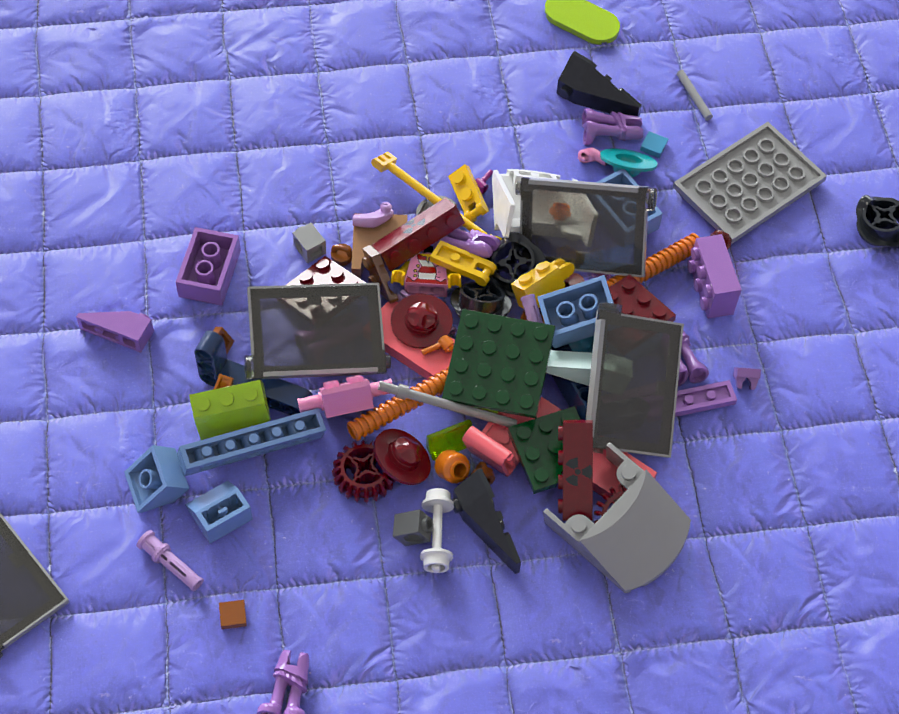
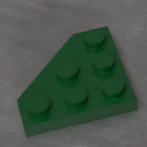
M575 406L508 427V434L533 494L554 488L558 484V475H561L563 472V465H558V450H563V441H558V426H563V420H580Z

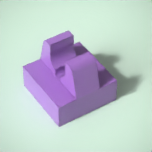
M734 367L733 376L735 377L736 387L742 389V383L747 378L750 382V389L754 390L760 379L761 369Z

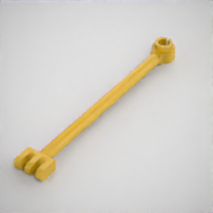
M386 152L371 160L372 166L380 172L389 170L431 203L436 204L442 200L395 165L397 158L391 153ZM461 214L465 222L462 225L469 231L473 229L487 234Z

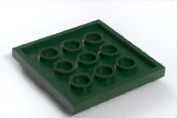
M462 309L442 398L467 406L536 419L554 339L555 325Z

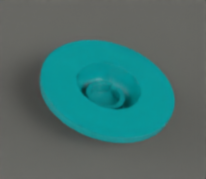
M610 148L602 150L600 153V158L607 164L612 165L614 172L625 169L631 177H635L641 172L653 171L657 168L658 164L655 159L648 155L627 149Z

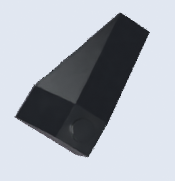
M576 51L571 54L558 79L556 92L558 95L574 104L602 112L611 113L613 111L615 113L620 112L640 117L642 105L623 88L618 89L611 82L612 78L607 74L603 76L596 70L597 65L593 61Z
M482 468L478 469L454 489L452 499L454 502L453 510L455 513L460 514L462 520L515 574L519 573L521 566L520 558L509 532L504 533L503 531L505 526L501 511H495L492 498L495 496Z

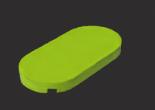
M547 0L545 3V14L550 23L589 43L602 45V43L607 42L608 44L613 42L619 35L620 22L618 18L611 12L586 0Z

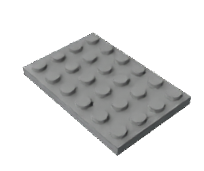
M766 122L675 181L673 188L707 222L722 234L730 244H733L825 182L827 175L769 122Z

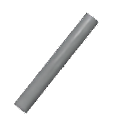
M684 70L678 71L676 75L706 121L710 120L713 115Z

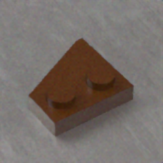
M371 245L362 248L364 253L362 261L370 275L368 282L379 283L380 294L390 304L398 301L397 294L388 286L387 282L391 279L385 269L380 253Z

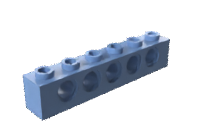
M316 408L179 446L177 456L185 477L322 438L326 428L320 410Z

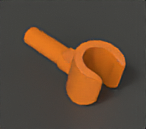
M444 335L438 340V343L422 349L421 352L425 355L442 348L446 353H449L453 350L454 342L449 336Z

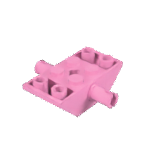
M355 375L346 377V382L339 383L337 380L323 382V387L319 388L318 395L298 398L297 400L300 413L319 408L322 411L324 410L326 418L372 409L374 408L373 397L390 393L378 390L380 381L370 383L363 376ZM391 378L384 380V382L392 384Z

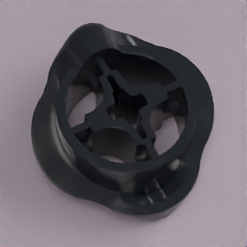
M863 195L856 207V226L861 238L874 246L899 248V201L893 198Z
M510 232L509 238L503 237L500 240L499 248L493 251L490 258H487V260L497 266L496 271L489 278H498L506 294L515 298L511 283L524 273L534 269L537 264L546 261L545 256L526 236L518 232ZM519 251L529 253L531 255V259H526V257H522L519 254ZM500 272L510 273L512 280L502 278Z
M490 277L486 286H480L476 282L465 283L460 288H456L450 298V303L459 318L461 317L462 309L507 316L512 307L511 299L496 277Z

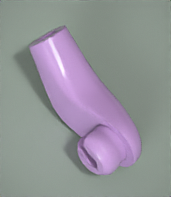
M383 202L380 205V209L375 212L355 214L353 216V226L374 228L385 223L393 216L392 205L388 202Z

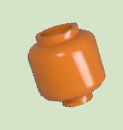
M445 450L435 460V472L440 478L450 483L458 484L464 481L470 472V462L467 457L455 450Z

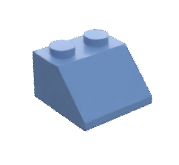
M152 445L124 471L138 513L173 503L189 490L175 448Z

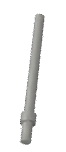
M380 380L378 390L394 394L399 399H412L506 427L517 424L516 419L409 389V386L400 383L399 385H394Z

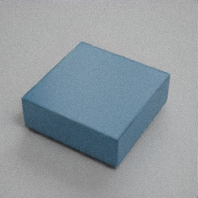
M649 131L641 145L640 151L660 158L668 143V138Z

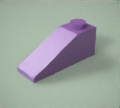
M132 311L78 313L76 316L81 330L140 353L154 332L152 320L142 313L137 314Z

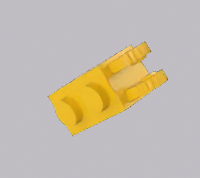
M558 258L551 263L547 261L541 262L528 273L521 275L516 281L511 283L518 306L524 309L520 298L529 294H535L539 308L540 305L537 297L563 289L565 287L564 280L574 272V264L566 263L565 260Z

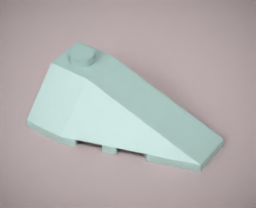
M551 350L546 373L589 386L592 353ZM604 354L601 390L621 396L631 379L632 361L612 354Z

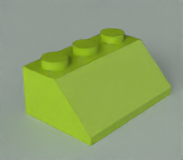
M261 380L189 395L194 421L201 440L271 421L264 384Z

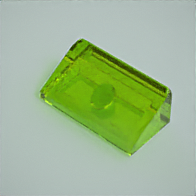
M470 419L426 436V448L433 461L445 450L459 452L467 448L462 438L466 431L472 427Z

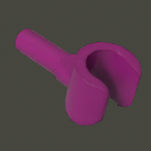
M489 170L481 179L476 178L475 180L481 194H484L488 189L486 181L493 174L492 170Z

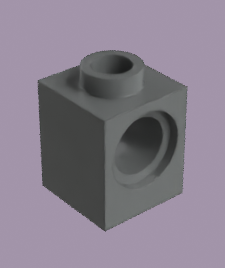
M420 509L395 514L393 537L404 546L431 542L433 522L432 518Z

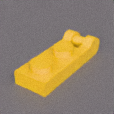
M464 164L448 176L464 211V216L467 219L475 222L478 216H483L489 212L469 166Z
M441 240L430 255V262L475 280L480 286H486L490 280L489 276L493 275L497 269L493 262Z

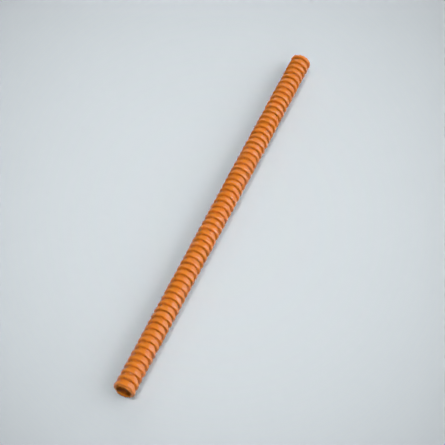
M691 233L689 236L673 243V245L657 252V254L646 258L645 277L633 278L642 284L643 281L651 279L654 275L656 276L660 272L665 271V269L667 270L690 257L691 248L694 247L696 238L700 237L695 233ZM615 275L613 278L608 279L607 284L610 287L626 276ZM449 367L446 370L440 371V373H436L434 377L431 376L428 380H423L422 384L418 383L416 387L413 386L410 389L433 396L442 395ZM394 396L391 398V401L387 400L385 404L382 403L379 407H374L372 411H367L366 415L362 414L360 418L356 417L353 421L347 422L348 432L353 439L359 441L361 436L366 437L368 433L371 434L374 430H379L380 426H386V422L391 423L393 419L397 420L399 416H404L405 412L409 413L411 409L415 410L417 406H422L424 403L408 398L403 400Z

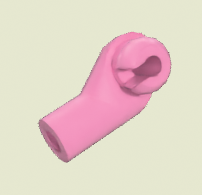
M593 147L580 150L578 153V159L582 163L596 161L604 166L607 165L600 158L601 151Z

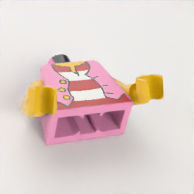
M429 246L422 253H418L411 260L406 261L399 270H393L391 284L398 282L401 286H404L405 281L404 290L410 295L429 294L435 297H447L448 288L455 285L459 286V288L461 287V275L430 262L433 246Z

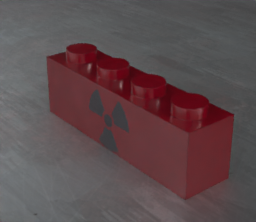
M445 197L371 246L380 253L384 266L389 271H392L465 224L457 206Z
M563 420V426H558V441H563V450H558V465H563V475H558V489H563V499H558V513L563 514V520H568L573 515L580 514L592 521L593 420Z

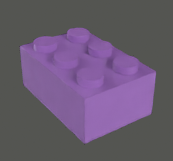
M195 227L176 279L178 297L223 305L241 252L239 235Z
M722 234L696 238L694 247L691 248V258L688 260L687 265L689 273H692L694 277V289L700 295L702 311L705 310L708 319L733 315L741 293V287Z

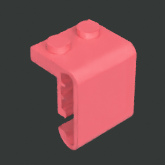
M488 422L482 432L474 426L470 427L462 438L468 451L506 477L510 476L520 461L508 434V427Z

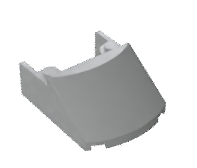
M609 442L606 445V458L618 467L616 473L617 480L627 489L625 493L595 524L589 518L580 514L573 515L564 524L547 508L543 511V516L547 526L624 593H628L631 590L650 584L673 564L684 547L691 519L647 469L645 471Z

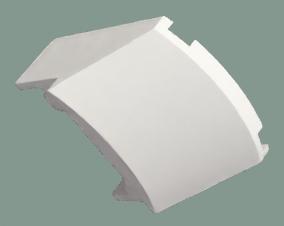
M507 169L506 174H499L498 170H493L492 189L495 230H500L504 238H509L510 232L520 233V203L523 193L522 177L560 180L561 175L519 169ZM534 189L532 234L564 237L573 241L583 239L587 247H592L599 214L586 193ZM555 202L566 203L571 206V217L563 221L557 220L550 213V208Z

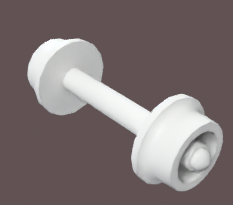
M434 488L426 492L425 500L422 501V508L427 512L433 513L432 548L423 550L420 553V559L423 561L425 571L443 573L448 571L453 554L449 550L442 549L443 513L453 510L454 502L451 500V493L448 490Z

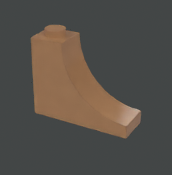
M393 214L388 221L374 228L354 226L352 274L360 279L365 268L362 261L364 257L362 248L372 245L405 224L408 215Z

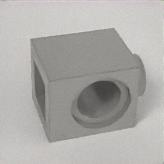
M312 223L300 226L292 232L293 245L307 263L326 254V241Z

